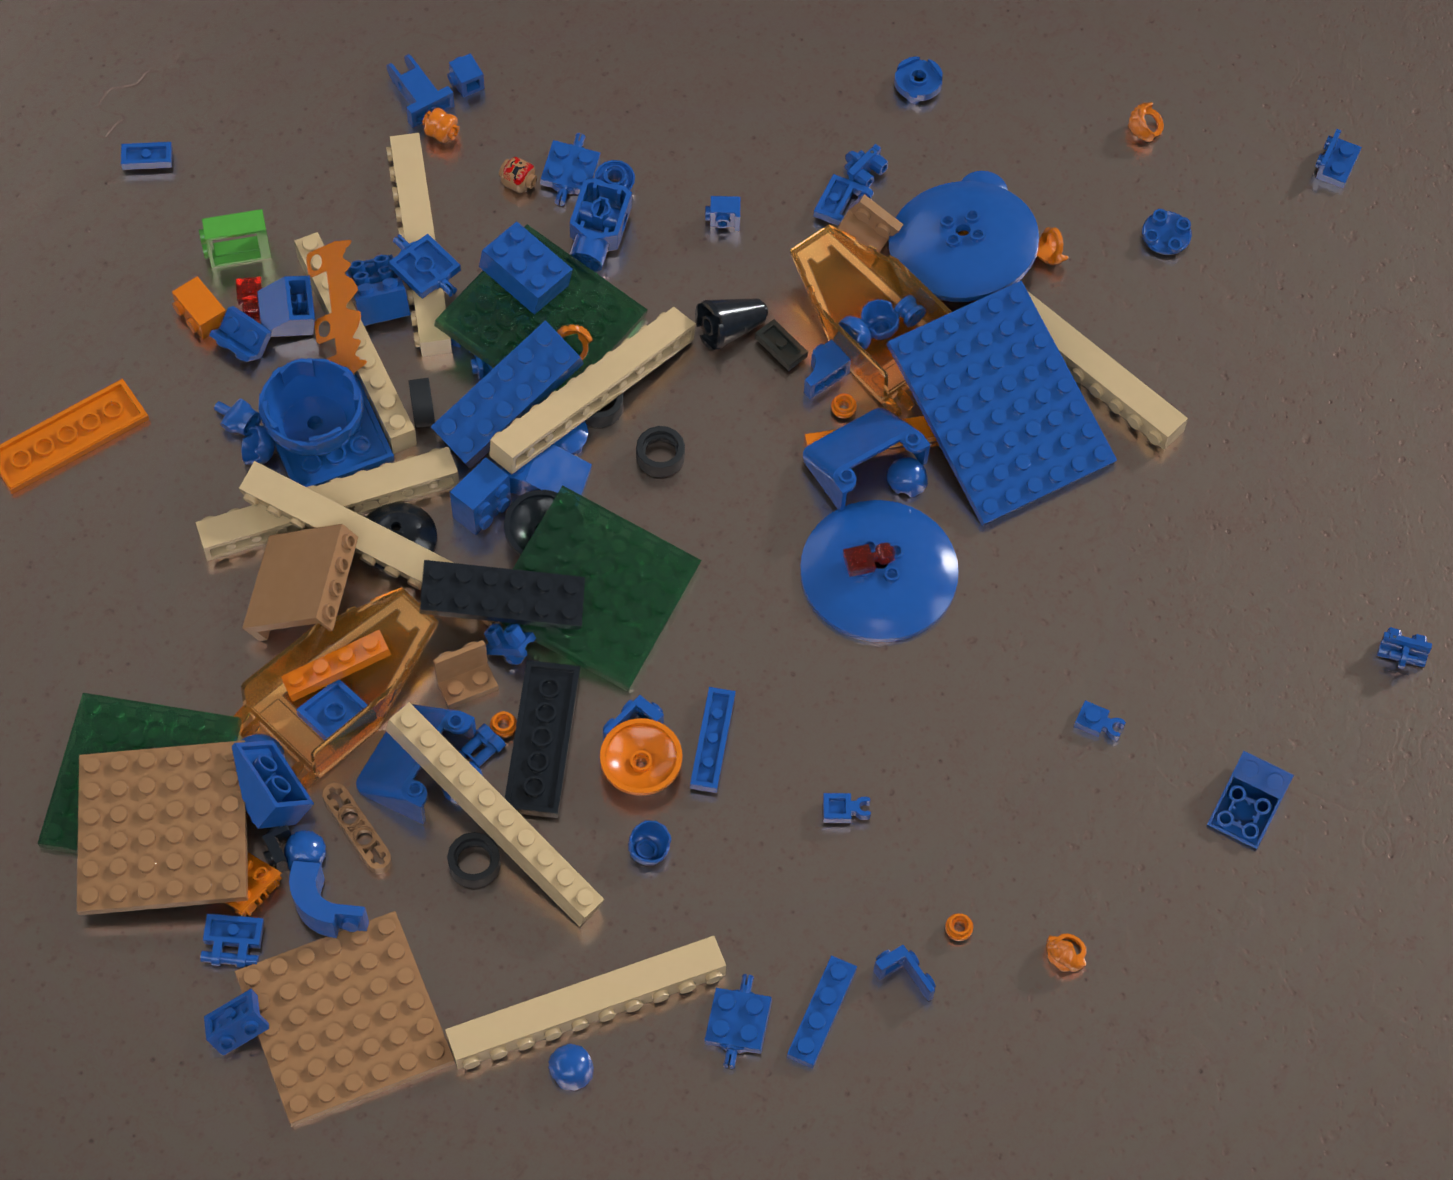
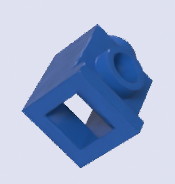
M711 196L710 206H705V221H710V227H735V231H740L741 197Z

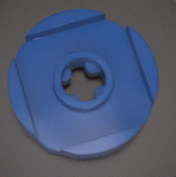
M917 56L909 57L899 63L895 73L894 85L903 97L907 98L910 103L916 104L920 101L929 100L940 93L943 73L940 66L931 59L925 61L920 60V57ZM914 76H917L918 78L923 77L924 79L923 81L918 82L914 80Z

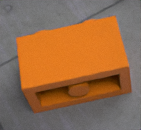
M198 276L172 291L174 298L172 306L179 316L184 315L187 319V325L193 333L198 332L205 339L209 336L211 330L219 329L226 310Z

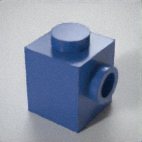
M471 53L463 57H457L449 62L450 73H447L448 80L452 87L456 86L463 98L485 89L484 74Z

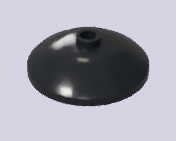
M534 490L522 494L511 503L504 519V533L510 547L520 557L537 564H553L565 560L577 549L583 535V521L577 507L565 496L550 490ZM537 532H543L546 536L540 537L537 535Z
M405 502L388 503L374 509L366 516L367 519L391 531L395 527H400V530L393 532L432 552L436 549L438 538L435 523L426 511L416 505ZM375 563V565L372 566V567H374V568H376V569H378V570L384 572L383 570H384L385 567H383V566H381V565H379V564H377V563Z

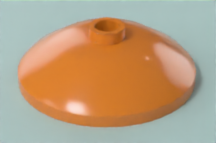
M631 719L620 723L607 734L600 750V764L607 780L620 791L631 795H651L667 788L678 776L682 765V748L677 736L666 725L652 719ZM644 762L646 766L638 767L637 763Z

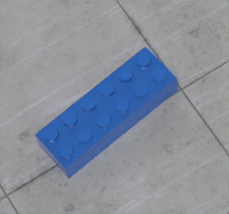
M545 320L442 415L431 428L465 465L471 469L490 451V440L494 434L502 432L516 418H521L534 405L542 403L584 363L581 357Z

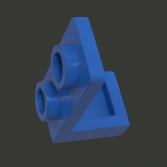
M641 695L634 701L629 700L623 706L621 713L615 719L611 718L604 725L603 741L614 727L636 717L652 719L664 724L663 710L656 703L648 702Z
M903 944L893 951L888 949L877 956L873 972L879 980L903 966L926 1000L930 1001L933 999L936 987L935 982L928 973L924 974L918 966L920 965L919 960L912 950L908 952Z

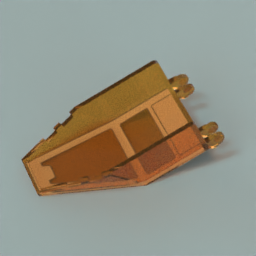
M829 224L790 249V254L827 341L832 339L851 359L850 373L885 409L899 417L902 415L900 406L893 400L896 396L900 403L908 410L914 407V403L905 392L909 387L886 344L888 341L952 311L897 258L891 255L887 257L877 252V248L871 245L867 247L857 242L856 238ZM913 295L916 298V303L926 309L924 317L912 327H907L903 322L904 319L899 317V329L894 335L884 340L871 338V343L866 350L838 324L849 315L861 319L862 308L868 302L877 299L891 302L894 309L904 297Z
M401 587L371 599L368 604L358 608L353 606L346 609L347 612L336 617L333 631H329L320 623H317L242 683L243 706L232 717L230 726L233 729L238 728L251 716L254 720L241 730L240 735L243 738L253 735L261 726L297 761L291 767L296 776H299L304 768L308 771L299 781L305 790L311 788L318 779L379 730L436 630L439 621L433 615L419 614L420 603ZM380 629L391 655L340 679L367 706L324 741L297 716L296 709L325 687L292 702L281 676Z

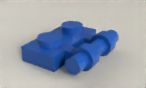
M207 914L203 942L204 944L213 945V950L202 951L200 961L211 963L212 966H221V964L237 965V968L257 964L259 962V955H248L249 948L260 949L265 923L264 919ZM224 946L239 947L238 954L224 953L223 948Z

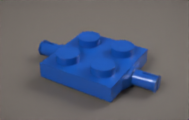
M576 133L573 144L555 140L552 142L540 179V185L551 187L558 191L554 201L557 205L560 202V206H564L567 194L579 195L583 181L594 178L601 152L582 147L586 138L584 134H581L580 138V133Z
M429 234L411 243H408L402 235H397L398 238L395 237L393 243L401 251L399 255L389 261V267L422 299L438 288L443 289L449 297L453 296L457 292V288L449 282V279L461 271V265Z
M747 974L742 975L740 990L716 988L704 1041L705 1045L717 1046L726 1051L723 1063L725 1068H729V1065L730 1069L735 1068L737 1053L752 1052L761 1054L772 997L751 992L754 980L752 975H748V977Z

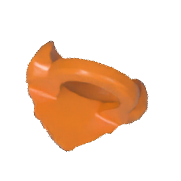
M1152 102L1142 103L1135 107L1128 121L1131 133L1146 142H1151L1162 133L1164 128L1161 115L1152 109ZM1144 115H1150L1155 119L1157 124L1155 132L1148 128Z
M1047 227L1039 238V248L1036 257L1046 264H1061L1069 259L1068 256L1062 254L1063 238L1061 232L1056 227Z
M573 324L565 325L557 330L561 337L578 335L583 345V351L579 356L583 360L588 353V344L593 341L589 331L583 326Z
M1068 933L1061 934L1058 937L1048 936L1046 951L1047 958L1051 964L1055 965L1060 971L1077 972L1086 966L1084 959L1086 956V946L1080 938ZM1064 939L1076 942L1081 952L1077 955L1073 944L1069 941H1064Z

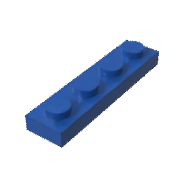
M709 687L690 789L717 793L736 691Z
M831 955L787 1053L788 1059L813 1069L856 973V965Z

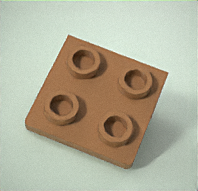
M864 194L850 205L832 236L870 269L889 236H894L898 233L903 224Z
M483 640L467 643L463 648L454 652H444L433 660L436 684L448 709H453L499 690L498 684L488 665L486 645Z

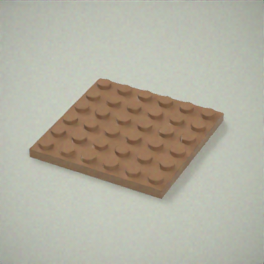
M245 740L79 755L77 913L79 915L248 901L247 811L245 802L242 799L232 751L234 743L245 742Z
M396 911L369 920L367 931L349 932L343 930L338 932L337 938L324 937L235 971L242 993L252 989L258 995L260 1015L269 1023V1029L259 1034L258 1037L291 1127L455 1064Z

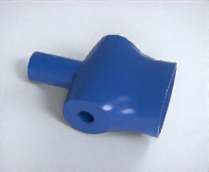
M241 398L232 407L220 401L214 406L215 411L225 415L220 425L230 433H239L248 437L253 433L249 431V428L259 426L261 423L260 413L255 411L248 402Z

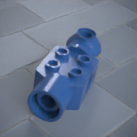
M620 160L606 161L597 168L594 178L583 181L570 219V238L574 242L568 259L578 269L587 272L600 271L607 252L618 250L632 208V192L630 190L635 183L634 171L627 163Z

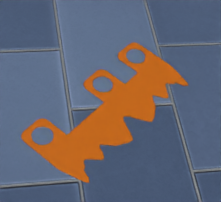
M342 240L331 242L309 252L306 262L310 277L327 272L332 313L322 316L315 321L316 341L322 344L335 338L337 355L329 357L327 360L347 367L354 374L367 361L360 360L355 355L361 340L353 338V335L358 329L361 312L346 307L347 303L357 293L358 287L352 278L345 275L351 263L344 259L343 255L352 241ZM318 254L321 256L322 264L318 270L314 271L310 266L312 257ZM323 321H327L330 324V332L326 337H321L319 334V326Z

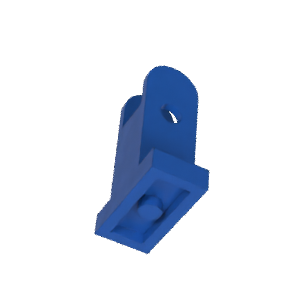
M410 54L404 56L409 71L402 75L392 63L387 64L386 68L392 82L410 104L406 107L408 123L412 128L422 124L423 118L428 111L432 112L435 108H441L446 112L455 107L454 94L450 87L446 86L437 91Z

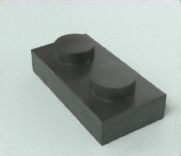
M775 319L755 332V339L788 371L808 357V351Z

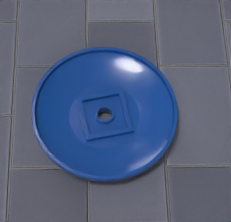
M977 181L946 183L920 193L900 210L896 219L903 226L894 236H889L890 258L900 277L909 286L924 295L952 302L980 300L1019 282L1032 267L1039 248L1038 225L1029 207L1012 192L993 184ZM963 230L969 232L965 236H960L957 233Z
M867 500L846 505L844 510L839 511L837 509L826 516L809 535L803 548L800 565V576L805 596L820 618L847 636L869 642L900 641L916 636L933 626L952 603L959 573L955 550L943 529L921 511L902 503L887 500ZM877 560H882L886 562L887 567L878 569L873 563Z

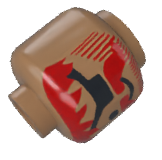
M513 157L510 160L506 159L499 170L502 185L518 193H524L528 188L532 189L537 182L534 165L519 157Z

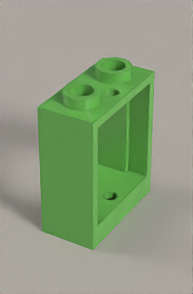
M262 209L202 219L203 229L199 230L204 258H210L212 268L271 258ZM257 234V236L222 241L216 243L213 242V240Z

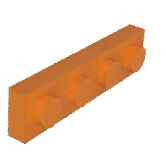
M379 629L281 676L289 697L294 702L390 656L391 653Z

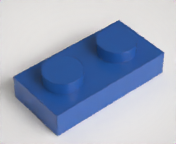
M172 143L121 144L122 170L172 168Z

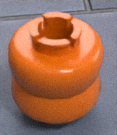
M435 108L432 112L428 111L422 121V125H425L424 133L441 143H447L450 139L454 140L460 129V126H457V117L446 113L441 108Z

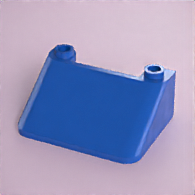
M876 408L808 445L803 451V461L837 509L842 511L845 509L847 493L852 491L856 485V475L851 468L899 442L907 451L913 453L922 465H925L928 461L930 443L921 432L889 410Z
M412 704L440 734L446 730L453 734H462L470 739L477 734L475 717L458 710ZM386 731L357 778V790L362 796L420 824H424L426 821L424 804L428 796L427 789L420 781L414 780L421 766Z

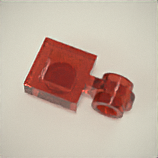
M261 276L236 279L238 305H242L243 313L252 319L259 317L257 291L262 289Z
M890 543L877 545L873 553H871L869 544L843 549L842 553L849 577L875 572L876 561L883 565L889 564L894 561L896 554L894 547Z

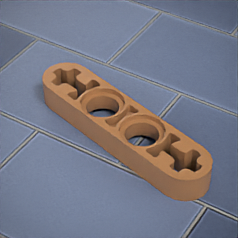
M340 783L327 785L323 790V800L331 815L368 869L375 874L386 873L392 866V858L379 835L346 787ZM335 792V794L340 795L343 804L341 808H339V804L334 798L331 799L332 793ZM347 812H354L358 815V818L354 823L347 824L342 820L343 815ZM362 833H368L372 836V840L369 844L361 845L357 842V837ZM374 848L377 855L384 859V863L381 865L374 861V856L371 852Z

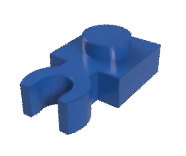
M1085 700L1074 727L1097 737L1103 731L1111 740L1118 741L1121 733L1114 731L1113 727L1124 729L1126 722L1121 718H1108L1110 710Z
M823 793V823H851V816H856L860 820L870 819L871 811H862L860 809L861 806H870V798L860 797L856 801H851V793Z

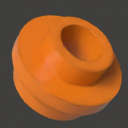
M846 393L837 395L831 403L833 414L839 418H849L855 414L857 409L854 398ZM840 406H846L847 409L840 408Z
M501 711L492 717L490 728L501 738H508L515 733L517 720L511 713ZM502 723H506L509 725L507 728L504 729L499 728V725Z
M953 914L946 921L945 931L951 939L964 941L973 932V922L965 914ZM961 925L964 930L958 932L954 929V926Z

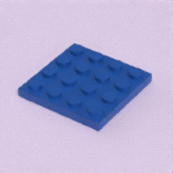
M357 374L354 377L363 397V415L358 429L346 444L327 455L302 456L284 449L275 442V448L289 479L305 487L318 486L328 483L334 478H345L354 475L358 471H368L382 464L395 461L394 454ZM314 421L308 427L318 429L322 426V423Z

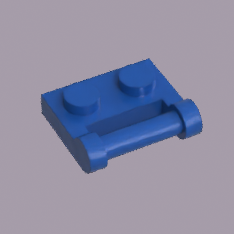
M833 174L814 209L813 217L838 226L844 217L842 213L852 194L857 195L858 199L864 194L871 199L874 192L867 186Z

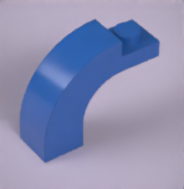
M293 861L289 876L290 891L299 917L310 929L332 938H337L339 929L349 932L367 931L369 919L365 907L335 904L321 897L325 881L321 863Z

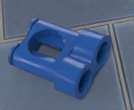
M485 723L476 730L477 734L458 751L465 759L468 758L478 768L495 752L499 753L506 746L503 739L495 734ZM483 744L485 747L473 757L471 753Z

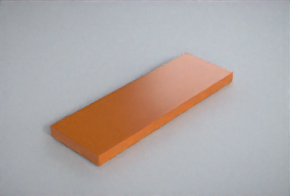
M122 378L0 444V477L10 493L14 494L148 421L149 416Z

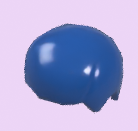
M877 299L868 302L862 308L861 320L867 324L871 338L884 340L893 336L899 329V313L893 309L891 302Z
M849 315L836 325L837 328L841 327L840 332L836 335V339L848 355L856 357L869 347L871 333L867 324L860 318Z
M264 426L249 428V431L253 433L242 439V460L245 465H252L254 461L264 465L273 456L275 441Z
M903 457L893 461L887 470V482L897 494L905 493L909 497H915L922 493L928 485L926 469L915 458Z
M645 820L638 824L629 836L628 851L634 861L642 865L658 864L665 859L669 852L671 835L663 824L657 821Z
M306 830L291 834L284 846V855L287 860L288 869L291 871L293 861L321 863L322 867L326 856V845L323 838L313 831Z
M568 1043L558 1047L550 1055L548 1069L550 1075L561 1089L576 1091L585 1087L592 1079L593 1062L589 1053L582 1046Z

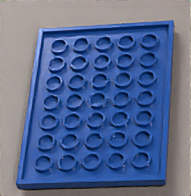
M1022 280L887 342L888 349L982 526L1117 461Z

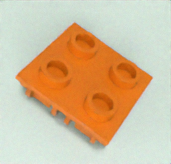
M248 852V901L226 902V904L236 909L235 912L238 916L250 917L251 913L258 907L256 903L259 905L263 903L260 896L267 899L269 897L268 894L270 895L276 887L280 886L279 882L282 879L280 875L282 873Z

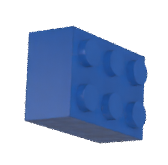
M517 221L482 250L479 267L534 315L569 286L573 270Z

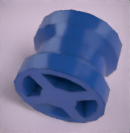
M913 295L904 297L894 308L899 313V317L904 319L903 322L907 327L916 325L926 313V309L916 303V298Z

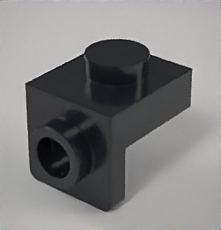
M288 825L274 827L266 835L262 836L266 849L263 855L267 864L274 866L281 873L289 870L286 857L280 848L291 836Z

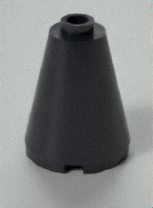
M758 298L704 300L702 303L697 304L695 309L696 327L701 326L703 335L699 336L710 350L721 349L764 323L768 316L766 304Z

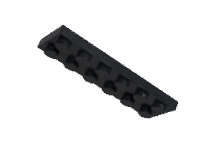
M424 560L419 614L581 630L585 577Z
M531 660L526 662L505 799L520 814L558 818L581 671L580 666Z

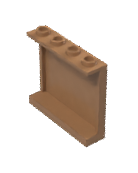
M343 524L270 535L242 629L259 641L267 640L270 630L320 623L327 630L333 631L358 536Z

